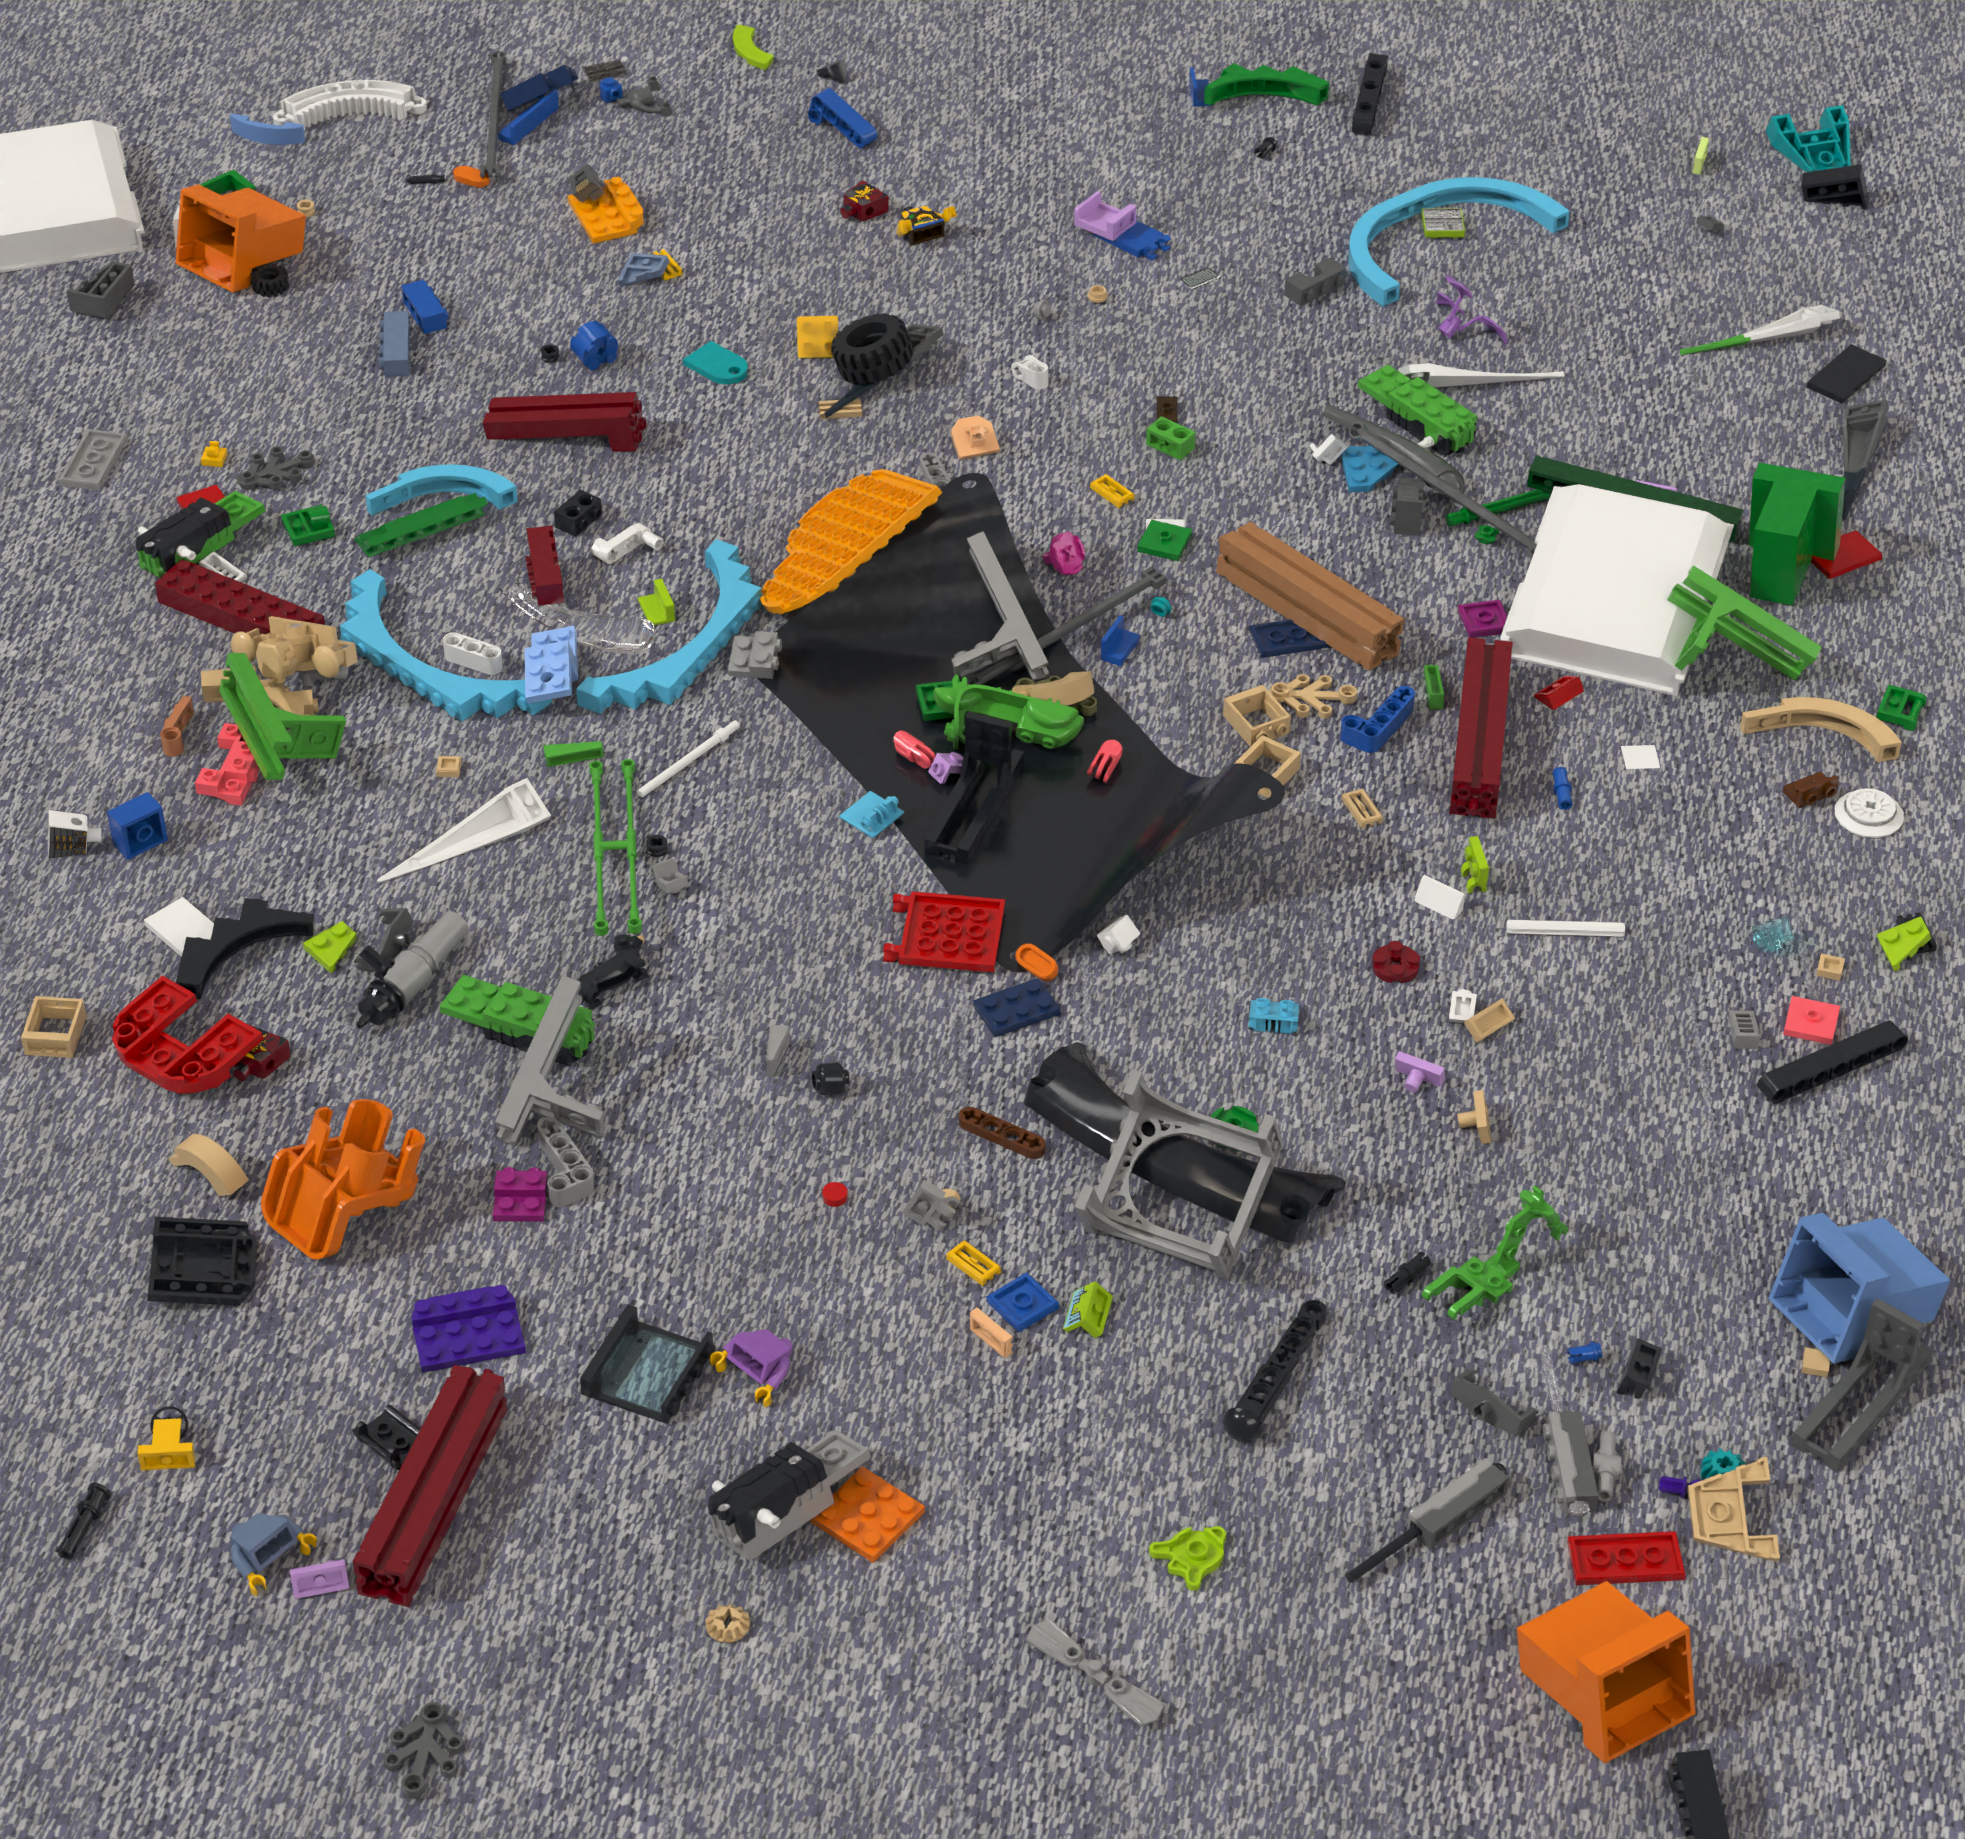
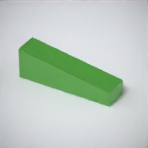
M1424 665L1429 709H1443L1444 691L1438 665Z
M601 741L543 745L547 767L604 757Z

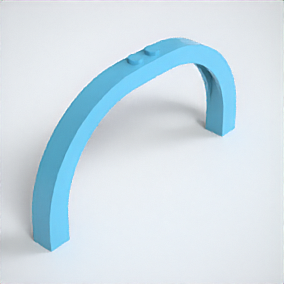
M1463 177L1431 182L1390 198L1374 206L1361 216L1352 229L1350 236L1349 268L1361 289L1380 305L1385 306L1399 300L1400 283L1378 267L1370 256L1368 246L1382 230L1421 213L1422 208H1434L1441 205L1463 202L1494 204L1523 213L1552 233L1568 227L1570 211L1549 196L1530 187L1510 181Z

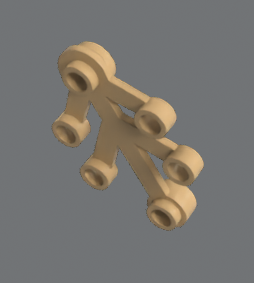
M1300 674L1288 684L1283 682L1273 684L1269 690L1278 702L1287 703L1296 710V715L1301 718L1309 715L1310 708L1307 704H1301L1295 698L1302 699L1318 710L1319 717L1324 719L1332 716V707L1318 699L1340 700L1346 705L1352 704L1357 699V689L1352 685L1342 686L1339 692L1318 691L1321 688L1328 689L1332 686V678L1328 675L1320 676L1317 681L1309 685V676Z

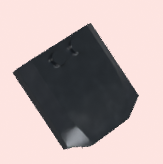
M155 1217L147 1301L240 1306L255 1285L258 1241L248 1230L247 1222Z

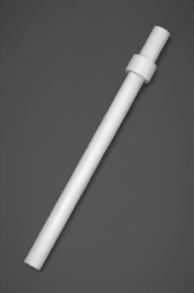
M734 720L725 728L716 730L711 738L638 789L637 794L642 798L712 747L718 743L722 744L729 739V735L739 729L740 724Z

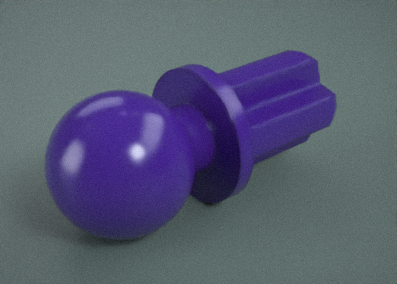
M1662 1476L1659 1480L1658 1488L1661 1492L1681 1495L1680 1498H1684V1493L1688 1494V1486L1702 1480L1695 1479L1687 1483V1477L1677 1479Z

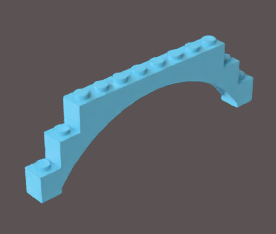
M716 539L705 550L706 568L712 570L720 589V595L711 619L694 639L677 652L646 667L612 676L597 678L588 676L576 689L577 705L601 714L606 707H610L613 701L636 709L641 703L646 701L647 697L669 705L676 698H680L683 690L693 683L694 678L704 671L706 665L716 658L721 648L727 646L730 638L734 634L736 635L740 627L745 622H748L752 614L762 606L760 597H762L761 587L751 584L750 567L740 564L739 547Z
M369 569L350 581L353 599L345 603L348 621L340 625V639L342 641L354 642L356 652L361 657H366L375 666L381 667L390 676L396 677L405 686L411 687L420 696L426 697L435 706L447 711L450 716H455L459 720L464 721L480 709H483L487 714L490 713L498 719L517 705L521 710L534 715L553 703L552 699L528 704L525 698V679L485 680L464 677L442 671L416 659L395 642L381 620L382 597L387 595L385 578Z

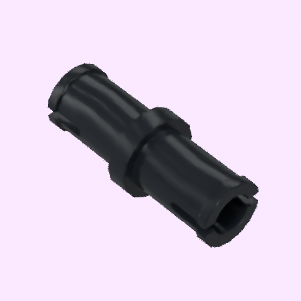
M1421 1251L1408 1263H1402L1398 1267V1271L1384 1281L1386 1290L1393 1287L1390 1293L1396 1294L1408 1282L1412 1283L1417 1278V1274L1431 1264L1430 1258L1425 1256L1422 1259L1425 1253Z

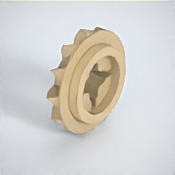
M731 1602L728 1606L724 1607L719 1604L717 1609L710 1610L709 1616L706 1618L708 1634L720 1642L729 1643L743 1638L750 1628L749 1614L744 1612L742 1606L734 1607ZM730 1616L731 1622L727 1629H725L724 1621Z

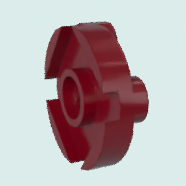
M1391 941L1388 945L1382 946L1374 952L1372 956L1373 972L1379 979L1388 983H1393V981L1409 982L1418 975L1420 955L1399 941ZM1392 962H1399L1400 965H1399V964H1394V965H1392Z

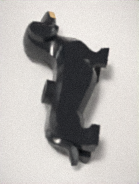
M622 934L615 937L614 950L617 955L604 963L598 962L591 971L579 978L578 981L581 982V988L578 995L582 996L581 1005L585 1002L588 1009L593 1010L601 1005V1001L595 999L601 992L626 983L631 976L637 982L648 977L647 970L642 968L646 965L645 960L641 959L639 951L636 950L644 944L643 935L630 937Z

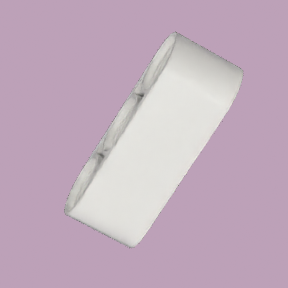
M449 633L443 637L446 660L490 675H495L502 671V655L499 647L459 633Z

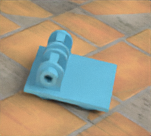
M869 791L839 815V818L874 838L902 816L904 811L897 807L899 801L895 796H888L885 800Z
M1267 998L1251 1000L1248 1028H1253V1031L1265 1032L1266 1019H1268V1032H1270L1271 1020H1276L1275 1033L1278 1032V1020L1281 1021L1280 1033L1292 1034V1032H1297L1299 1004L1291 1000H1281L1280 1002H1271Z

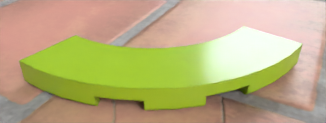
M737 24L733 32L735 52L739 57L746 59L748 64L767 70L774 61V55L766 53L754 45L752 38L755 34V28Z

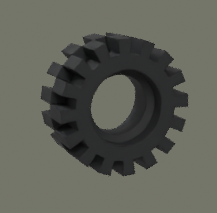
M274 263L272 266L270 264H266L265 267L261 265L259 268L256 267L251 273L253 291L262 297L265 295L267 297H271V295L276 297L278 293L282 295L284 294L283 291L286 292L289 288L288 273L282 265L277 266Z

